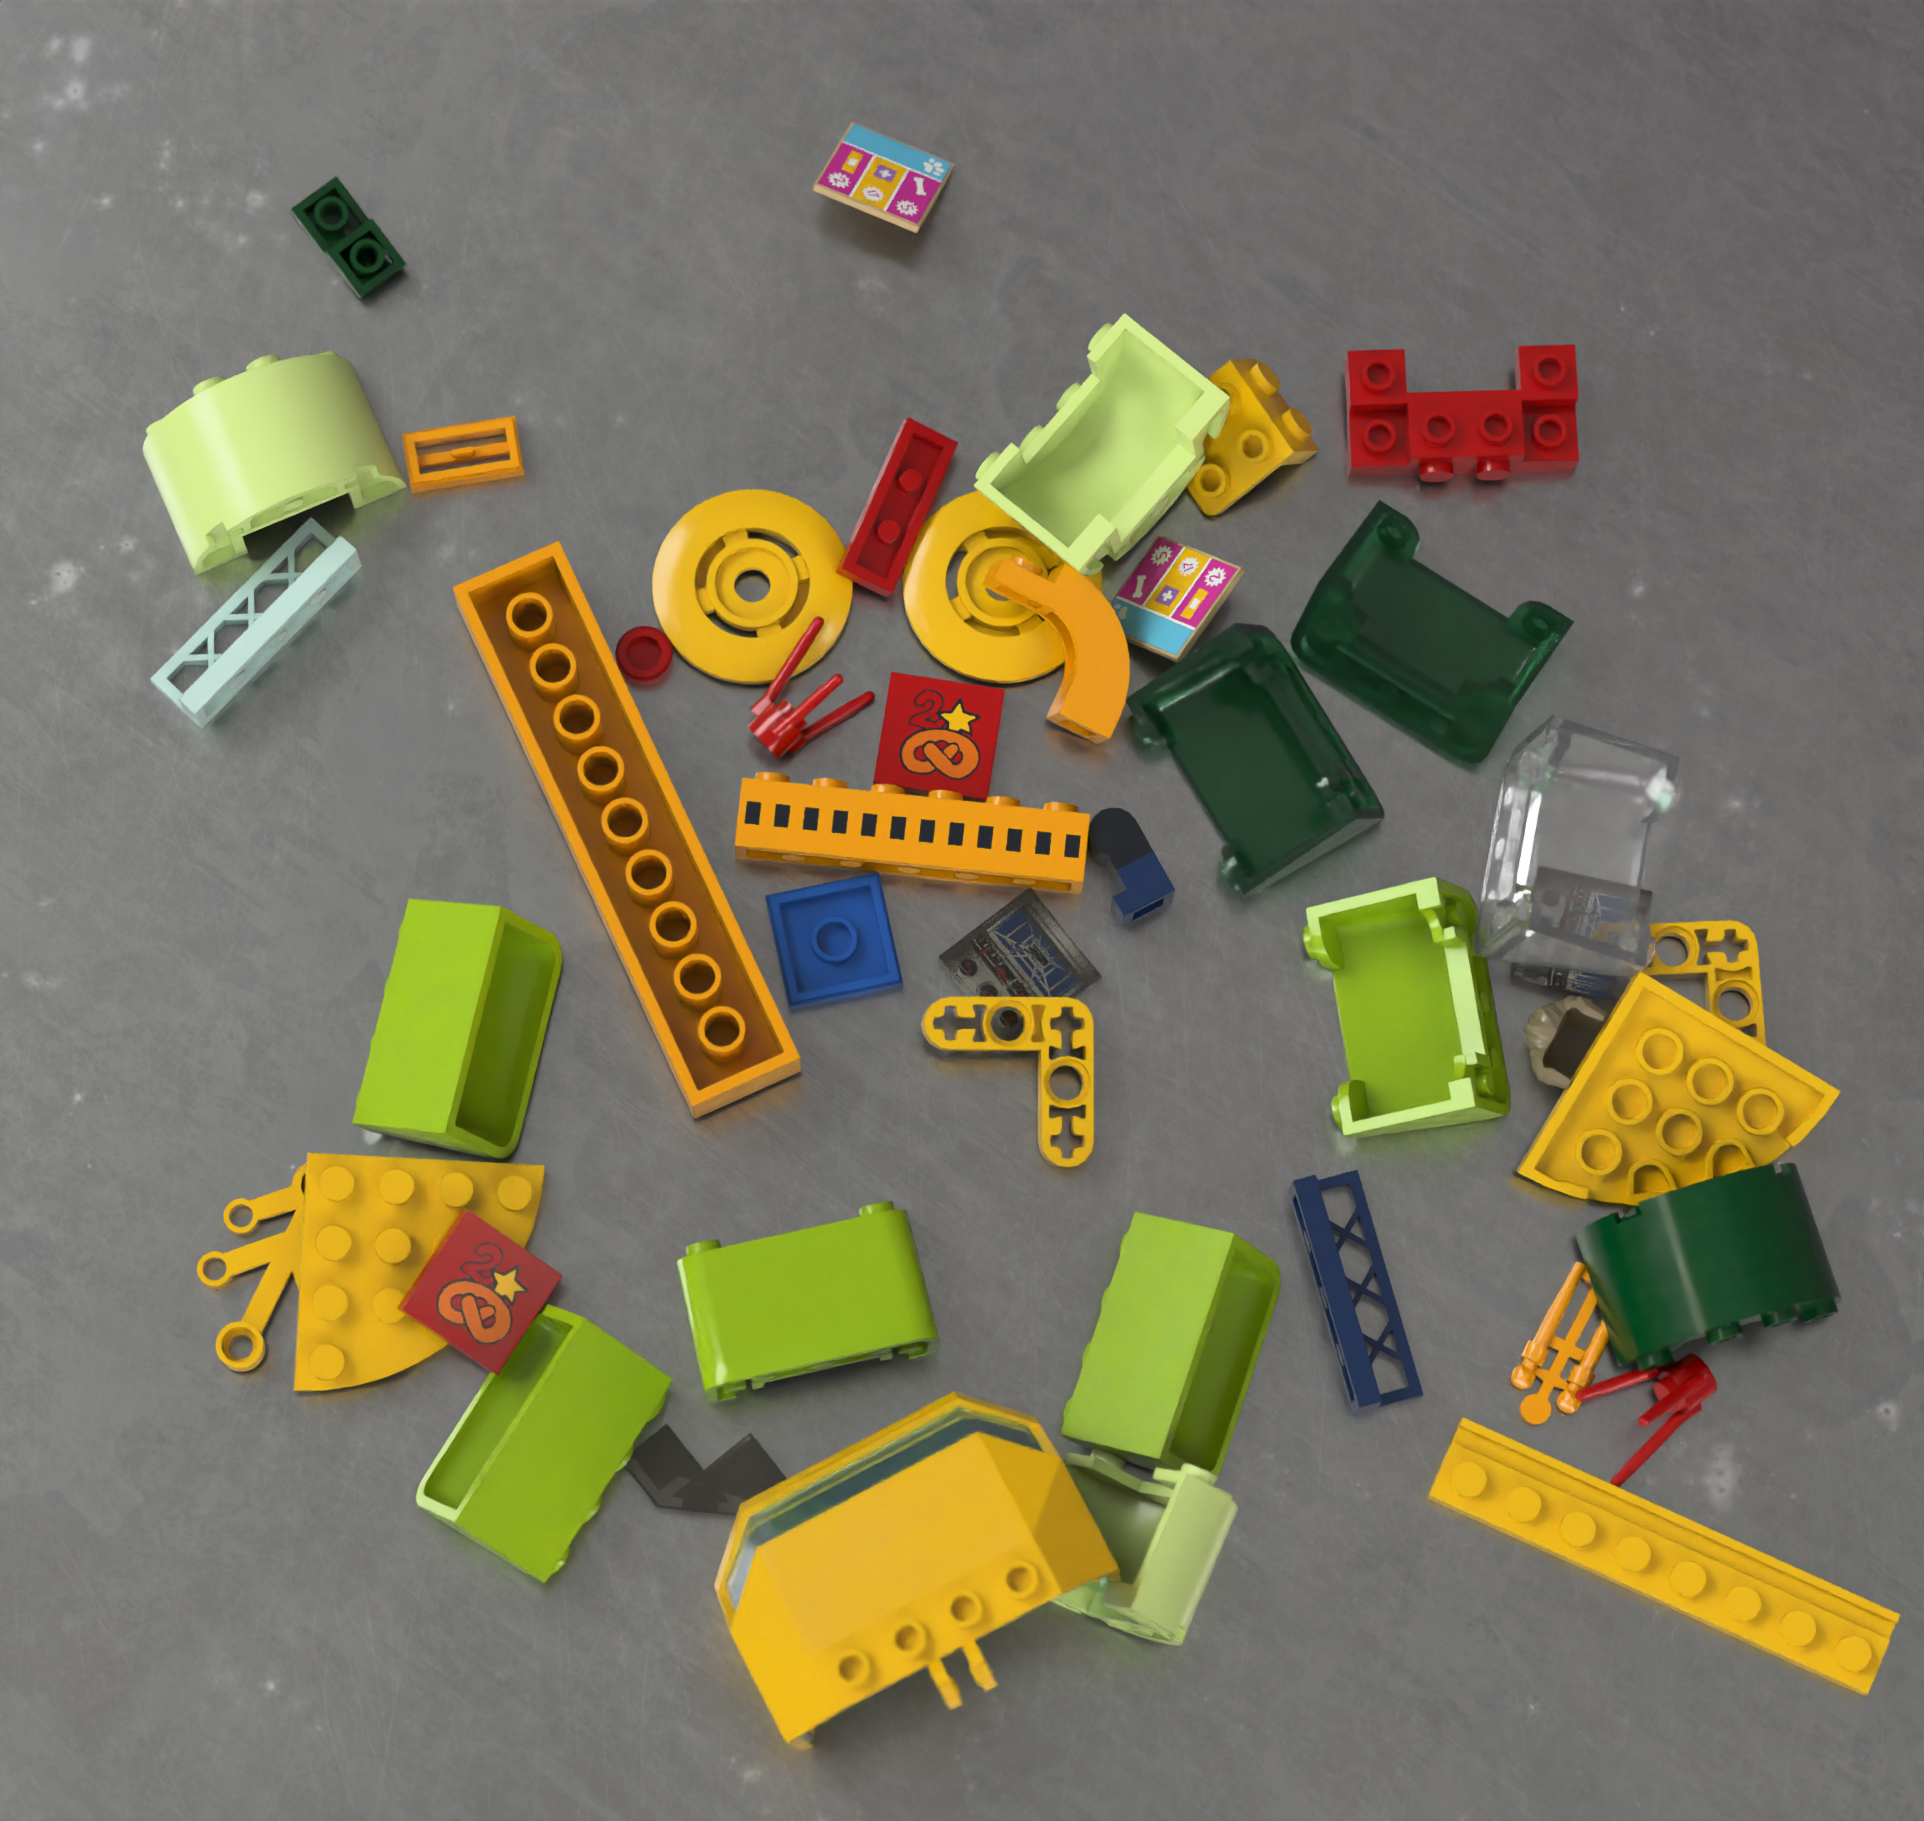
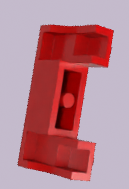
M1575 344L1518 346L1514 356L1516 390L1407 393L1405 349L1347 351L1344 364L1347 402L1348 477L1420 475L1422 481L1442 482L1452 479L1454 474L1476 473L1478 479L1492 481L1508 478L1511 476V472L1575 471L1579 462L1576 404L1579 397Z

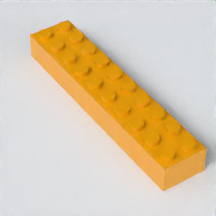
M560 542L552 543L454 586L453 591L461 616L693 1118H699L801 1072V1061L798 1051Z

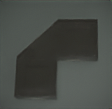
M665 1424L635 1448L630 1460L625 1465V1468L658 1509L736 1517L741 1503L787 1479L751 1432L707 1468L703 1469L668 1424Z

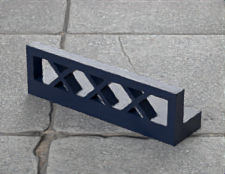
M1358 1170L1317 1180L1316 1174L1293 1180L1289 1188L1290 1198L1354 1416L1421 1398L1424 1394ZM1348 1187L1355 1211L1344 1229L1329 1220L1322 1194ZM1356 1220H1358L1363 1239L1350 1232ZM1333 1234H1335V1235H1337V1236L1340 1237V1238L1338 1239L1337 1243H1336V1241H1335V1238H1334V1235H1333ZM1345 1240L1368 1254L1371 1268L1361 1285L1345 1276L1339 1255ZM1373 1275L1379 1295L1367 1289ZM1350 1290L1356 1293L1353 1300ZM1361 1297L1384 1309L1388 1323L1378 1341L1362 1333L1355 1310ZM1390 1332L1396 1352L1383 1345ZM1366 1346L1373 1349L1370 1355L1368 1354ZM1378 1353L1401 1366L1406 1383L1405 1388L1380 1394L1372 1368V1363Z

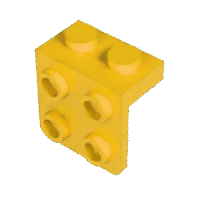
M1256 359L1229 360L1207 378L1230 397V407L1223 428L1215 439L1209 434L1206 435L1202 442L1204 448L1203 455L1206 456V459L1186 486L1203 512L1209 516L1223 513L1281 465L1303 464L1319 451L1310 437L1313 434V430L1308 420L1296 408L1288 406L1278 391L1281 388V384L1276 374L1269 366L1263 362H1258Z

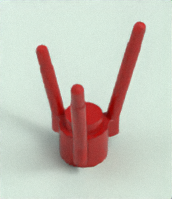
M819 616L813 619L806 632L803 633L764 696L750 708L757 717L747 725L748 729L778 760L788 750L794 755L808 741L856 713L875 699V694L872 691H867L803 729L808 724L803 718L843 683V676L835 674L795 709L785 699L777 706L774 705L823 627L824 619Z
M1690 1353L1677 1362L1674 1360L1666 1365L1646 1371L1637 1369L1595 1383V1385L1576 1392V1399L1578 1401H1585L1658 1377L1659 1381L1654 1383V1391L1659 1402L1638 1418V1423L1640 1426L1646 1427L1666 1412L1674 1413L1612 1477L1610 1481L1612 1485L1620 1487L1686 1420L1702 1410L1701 1402L1716 1393L1717 1384L1709 1367L1697 1355Z

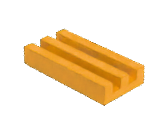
M515 416L402 434L412 493L525 475ZM505 434L507 436V442L465 447L417 456L416 452L418 448ZM510 456V460L473 465L420 474L419 471L430 468H437L455 464H462Z

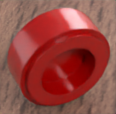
M651 626L634 627L625 632L617 643L615 650L616 664L622 677L631 684L643 687L653 686L663 681L672 669L673 649L671 642L657 628Z

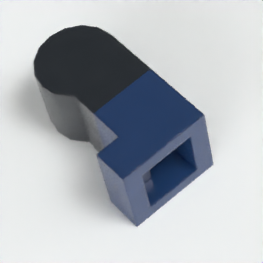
M1111 807L1101 810L1096 814L1089 825L1087 849L1095 862L1107 868L1120 892L1113 896L1110 908L1119 925L1123 928L1171 903L1175 888L1136 819L1129 812L1121 808Z

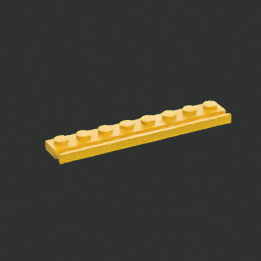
M1464 1417L1458 1424L1455 1435L1427 1496L1428 1499L1863 1696L1867 1695L1870 1691L1891 1640L1890 1637L1901 1616L1894 1611Z

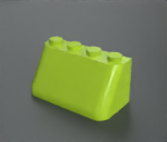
M408 899L404 919L399 928L398 942L390 974L384 988V998L377 1026L370 1043V1053L361 1089L356 1098V1109L352 1124L370 1132L472 1155L500 1159L508 1157L516 1148L520 1138L561 971L562 950L557 937L502 906Z
M1135 1211L1130 1228L1126 1231L1120 1243V1257L1111 1284L1106 1288L1102 1296L1101 1314L1092 1340L1084 1350L1082 1358L1083 1367L1074 1394L1065 1406L1064 1424L1060 1435L1075 1444L1090 1449L1106 1451L1125 1461L1152 1470L1159 1467L1180 1471L1183 1463L1204 1469L1217 1477L1224 1463L1279 1296L1281 1274L1277 1263L1235 1233Z
M544 1304L499 1374L495 1375L490 1372L420 1482L416 1494V1502L418 1506L529 1576L546 1583L549 1576L558 1571L565 1563L570 1552V1543L582 1524L590 1520L599 1509L602 1502V1492L614 1473L621 1470L630 1460L634 1451L633 1443L646 1422L652 1420L662 1409L666 1399L665 1392L673 1379L585 1317L549 1304Z

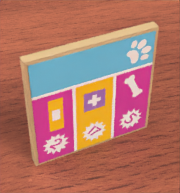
M851 122L814 183L812 191L918 233L953 172L955 164Z
M1158 535L1110 604L1118 616L1126 641L1181 664L1245 571L1237 565Z

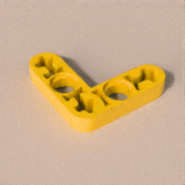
M1733 920L1613 925L1605 927L1595 934L1590 943L1589 951L1594 964L1604 958L1599 956V947L1608 945L1610 935H1615V937L1618 935L1617 938L1620 937L1621 945L1617 947L1620 948L1619 950L1625 951L1627 940L1634 937L1638 932L1643 931L1641 938L1647 939L1644 958L1648 968H1640L1641 955L1636 956L1634 967H1632L1633 970L1631 971L1632 974L1625 980L1631 981L1637 970L1655 980L1703 978L1706 1011L1741 1032L1751 1029L1753 1036L1750 1037L1766 1046L1758 944L1755 934L1745 924ZM1696 935L1704 936L1702 947L1718 946L1723 941L1725 935L1732 936L1733 944L1743 945L1744 951L1739 952L1734 962H1727L1726 954L1723 952H1707L1703 958L1705 965H1698L1697 960L1700 946ZM1668 936L1680 939L1687 948V960L1678 966H1668L1662 963L1656 954V943L1660 939ZM1620 963L1619 968H1614L1613 974L1610 973V968V977L1607 976L1606 978L1611 979V982H1618L1620 980L1617 977L1623 972L1619 971L1622 963ZM1734 990L1744 994L1750 1004L1748 1016L1738 1021L1726 1018L1720 1012L1718 1000L1722 993Z
M946 997L928 1006L922 1018V1031L928 1043L937 1049L945 1051H1038L1039 1151L1045 1161L1059 1168L1078 1166L1087 1160L1094 1144V1023L1092 1013L1084 1003L1069 997ZM973 1006H982L984 1008L979 1024L984 1042L973 1041L976 1029L958 1030L954 1033L953 1040L951 1041L945 1040L943 1030L934 1029L933 1021L944 1015L945 1007L953 1008L954 1017L958 1019L975 1018ZM1000 1008H1013L1019 1012L1023 1019V1031L1015 1040H1001L992 1031V1016ZM1062 1008L1069 1009L1072 1019H1080V1029L1070 1033L1069 1050L1082 1048V1060L1071 1056L1059 1057L1053 1060L1049 1059V1048L1054 1050L1062 1049L1061 1032L1051 1029L1050 1026L1051 1019L1059 1017ZM1061 1066L1072 1067L1081 1077V1090L1076 1097L1070 1100L1058 1098L1050 1088L1051 1074ZM1049 1106L1062 1110L1078 1106L1082 1107V1118L1077 1116L1070 1117V1133L1073 1136H1080L1081 1146L1071 1149L1069 1159L1062 1158L1061 1148L1051 1147V1136L1061 1134L1062 1116L1051 1119L1049 1117Z

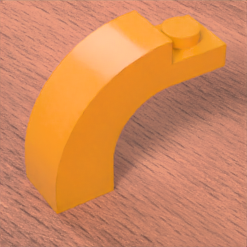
M1012 556L1010 561L1003 558L990 566L982 586L1040 615L1055 630L1062 644L1065 659L1063 680L1045 719L1095 744L1110 739L1125 705L1130 678V659L1127 641L1118 616L1111 604L1087 577L1081 575L1066 563L1052 569L1048 578L1045 579L1041 577L1044 570L1027 559Z

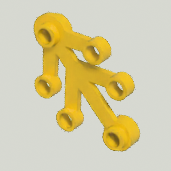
M306 1163L295 1172L291 1186L252 1200L245 1198L235 1199L226 1206L223 1213L224 1223L229 1231L234 1235L244 1237L253 1234L258 1229L262 1220L295 1211L285 1232L225 1253L211 1251L204 1254L198 1261L197 1275L202 1283L211 1289H222L231 1283L234 1275L269 1263L241 1321L227 1324L221 1329L216 1339L218 1357L228 1368L234 1371L243 1372L251 1370L262 1361L266 1350L262 1333L292 1273L299 1290ZM239 1208H248L253 1213L252 1221L245 1227H237L231 1221L232 1214ZM214 1260H220L226 1264V1272L218 1280H210L205 1276L206 1266ZM240 1338H247L253 1343L251 1354L242 1359L234 1357L231 1352L233 1343Z

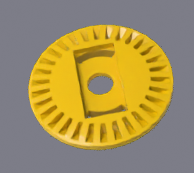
M743 489L711 497L696 505L681 517L669 531L656 557L652 575V596L660 627L679 655L700 671L727 682L760 685L773 682L813 619L818 616L822 617L824 625L791 676L793 677L819 661L835 644L844 629L850 613L853 581L836 573V570L845 552V547L836 531L823 516L812 507L791 496L763 489ZM750 532L767 535L792 547L799 556L790 558L777 545L761 539H749L748 535ZM757 570L767 576L770 582V590L766 597L757 602H748L738 596L735 591V582L743 572ZM716 612L722 621L736 629L756 631L757 638L740 637L730 634L709 620L708 615Z
M979 491L960 496L942 506L921 527L903 571L902 593L906 615L922 645L934 658L949 669L978 681L996 684L1033 680L1052 672L1065 663L1064 652L1058 635L1046 620L1042 621L1037 613L1011 600L998 601L992 598L987 593L986 588L982 586V583L990 566L1003 558L1009 561L1012 556L1027 559L1044 570L1041 577L1045 579L1048 578V572L1066 562ZM957 551L965 552L967 555L959 567L956 588L958 596L949 600L946 590L948 566ZM1101 571L1094 575L1085 576L1101 592L1103 591Z

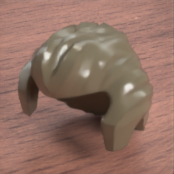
M1569 995L1564 1000H1557L1555 1004L1549 1003L1540 1009L1538 1008L1529 1016L1528 1023H1526L1523 1031L1525 1032L1526 1045L1530 1049L1529 1056L1531 1057L1532 1070L1536 1074L1538 1081L1544 1082L1548 1086H1556L1566 1090L1571 1086L1572 1076L1609 1017L1592 999L1585 998L1582 995L1579 997Z

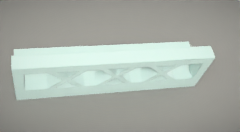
M310 517L150 678L152 684L202 729L362 567L357 549L341 535L335 539ZM313 537L326 550L304 572L296 573V553ZM288 562V573H278ZM266 584H289V587L263 613H256V594ZM248 603V613L237 614ZM248 624V629L223 654H216V634L225 625ZM208 643V654L196 655ZM208 665V669L184 693L170 682L185 666Z

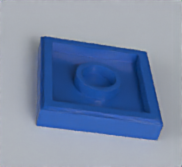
M879 872L765 895L789 1011L903 987V979Z

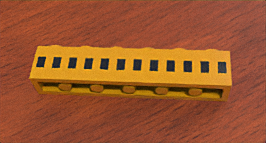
M775 772L756 773L755 779L742 778L735 836L736 859L867 873L879 872V874L1081 895L1090 814L1078 813L1079 808L1073 804L1049 802L1044 804V809L1020 807L1021 801L1005 796L987 797L986 803L963 801L962 794L947 790H933L929 792L928 797L905 795L906 790L904 788L890 784L872 785L871 791L847 789L848 784L846 782L832 778L814 779L813 785L790 783L789 776Z

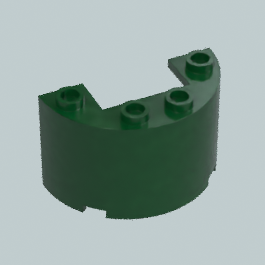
M1786 1163L1780 1165L1782 1172L1777 1174L1773 1164L1688 1185L1639 1202V1206L1633 1207L1621 1219L1618 1212L1612 1213L1586 1225L1575 1233L1619 1367L1637 1362L1639 1370L1646 1371L1666 1365L1674 1361L1671 1352L1677 1350L1687 1341L1706 1336L1709 1345L1726 1342L1743 1335L1742 1325L1762 1320L1764 1329H1769L1798 1319L1800 1314H1802L1805 1323H1810L1839 1313L1836 1304L1842 1298L1796 1164Z

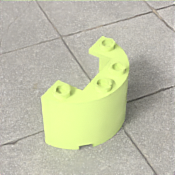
M1125 313L1114 325L1108 322L1094 335L1088 346V350L1091 352L1087 355L1092 374L1082 385L1076 382L1064 392L1056 405L1058 413L1045 427L1038 425L1032 429L1019 448L1011 442L1002 454L998 451L993 452L981 464L975 476L978 480L974 484L976 490L1084 576L1100 572L1104 564L1099 560L1106 555H1109L1115 561L1121 558L1167 512L1206 459V456L1203 455L1204 448L1202 442L1207 434L1214 439L1219 436L1230 407V397Z
M327 351L321 354L299 356L280 360L276 354L260 357L247 366L246 372L226 380L224 377L218 376L202 381L193 388L194 397L185 401L163 419L154 422L146 429L148 436L143 444V455L195 575L248 554L242 536L346 493H348L352 505L356 509L407 487L357 372L348 359L338 356L336 351Z
M1093 1449L1090 1456L1067 1452L1063 1463L1119 1567L1121 1582L1109 1580L1107 1585H1100L1094 1580L1050 1600V1602L1080 1615L1083 1612L1091 1617L1099 1618L1111 1627L1146 1639L1170 1645H1182L1238 1511V1506L1232 1500L1233 1496L1214 1487L1217 1480L1215 1475L1194 1465L1183 1463L1180 1471L1156 1467L1152 1479L1162 1483L1157 1484L1142 1481L1124 1472L1123 1469L1126 1462L1106 1451Z

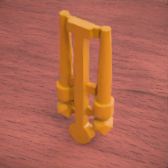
M1576 1262L1533 1341L1527 1342L1520 1356L1523 1359L1522 1364L1516 1367L1511 1374V1383L1521 1390L1531 1387L1534 1383L1535 1375L1543 1381L1537 1394L1525 1397L1520 1404V1416L1529 1425H1541L1550 1417L1551 1404L1548 1398L1554 1387L1564 1390L1557 1399L1559 1410L1567 1414H1573L1579 1409L1581 1401L1576 1399L1575 1394L1578 1390L1591 1386L1595 1378L1593 1371L1610 1340L1604 1320H1602L1586 1352L1575 1346L1597 1304L1592 1286L1565 1339L1563 1340L1554 1335L1580 1278L1592 1285L1586 1266L1580 1262ZM1549 1346L1557 1350L1558 1353L1549 1370L1538 1368L1542 1367L1549 1354L1547 1349ZM1570 1357L1580 1363L1579 1365H1574L1565 1381L1560 1377V1374Z

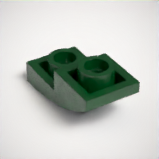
M337 176L290 210L292 216L359 298L365 296L406 266L405 261L373 218L368 219Z

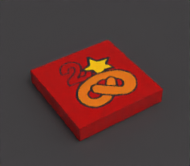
M891 672L873 785H896L904 788L905 792L928 795L933 790H947L962 794L963 801L986 803V798L989 795L1005 689Z
M462 1209L397 1309L492 1374L498 1375L563 1275L469 1210Z

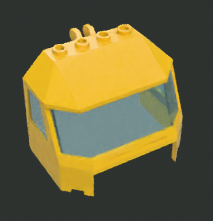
M954 1391L741 1503L714 1587L730 1633L786 1743L804 1751L813 1746L811 1740L815 1738V1727L855 1703L927 1666L949 1709L952 1710L962 1705L963 1703L960 1699L961 1692L954 1678L948 1675L940 1660L963 1648L970 1662V1670L977 1684L982 1686L985 1692L996 1687L998 1684L977 1646L976 1640L1050 1600L1095 1580L1102 1587L1107 1585L1109 1580L1121 1582L1119 1567L1061 1457L1036 1416Z

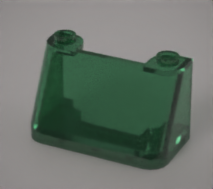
M1379 500L1319 580L1291 635L1290 643L1292 650L1297 658L1307 667L1445 754L1462 763H1480L1489 755L1565 639L1574 621L1551 606L1538 601L1523 602L1513 611L1510 618L1504 616L1413 559L1420 543L1417 528L1407 516Z
M1232 624L1126 698L1125 702L1133 713L1129 717V721L1136 735L1146 745L1154 742L1163 749H1170L1227 843L1221 847L1223 860L1218 863L1219 869L1227 883L1234 890H1241L1244 895H1253L1362 833L1385 817L1384 809L1376 793L1286 648L1277 636L1263 625Z

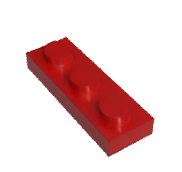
M909 417L902 421L836 573L886 598L893 594L957 448V441Z

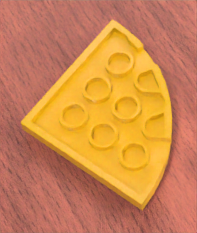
M1637 970L1572 1076L1571 1086L1563 1091L1516 1171L1545 1187L1573 1197L1639 1206V1202L1688 1185L1768 1165L1791 1146L1795 1147L1825 1116L1841 1091L1645 973Z
M307 1153L293 1391H326L358 1386L382 1379L416 1365L448 1345L447 1342L405 1315L397 1307L462 1209L469 1210L525 1249L534 1227L541 1199L545 1165Z

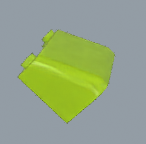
M1432 877L1306 908L1308 926H1305L1303 931L1304 944L1311 959H1318L1323 967L1332 971L1350 1081L1342 1082L1338 1088V1095L1332 1098L1334 1120L1339 1129L1343 1130V1135L1356 1139L1482 1121L1508 1115L1511 1109L1510 1087L1481 921L1476 903L1470 892L1441 878Z
M884 1201L861 1207L859 1209L860 1217L721 1247L720 1240H707L687 1246L685 1248L687 1256L679 1259L676 1264L707 1404L736 1398L735 1391L746 1388L745 1380L751 1379L754 1390L764 1387V1383L878 1357H880V1361L892 1359V1347H897L898 1353H908L909 1359L938 1353L939 1335L907 1211L903 1209L895 1210L892 1201Z

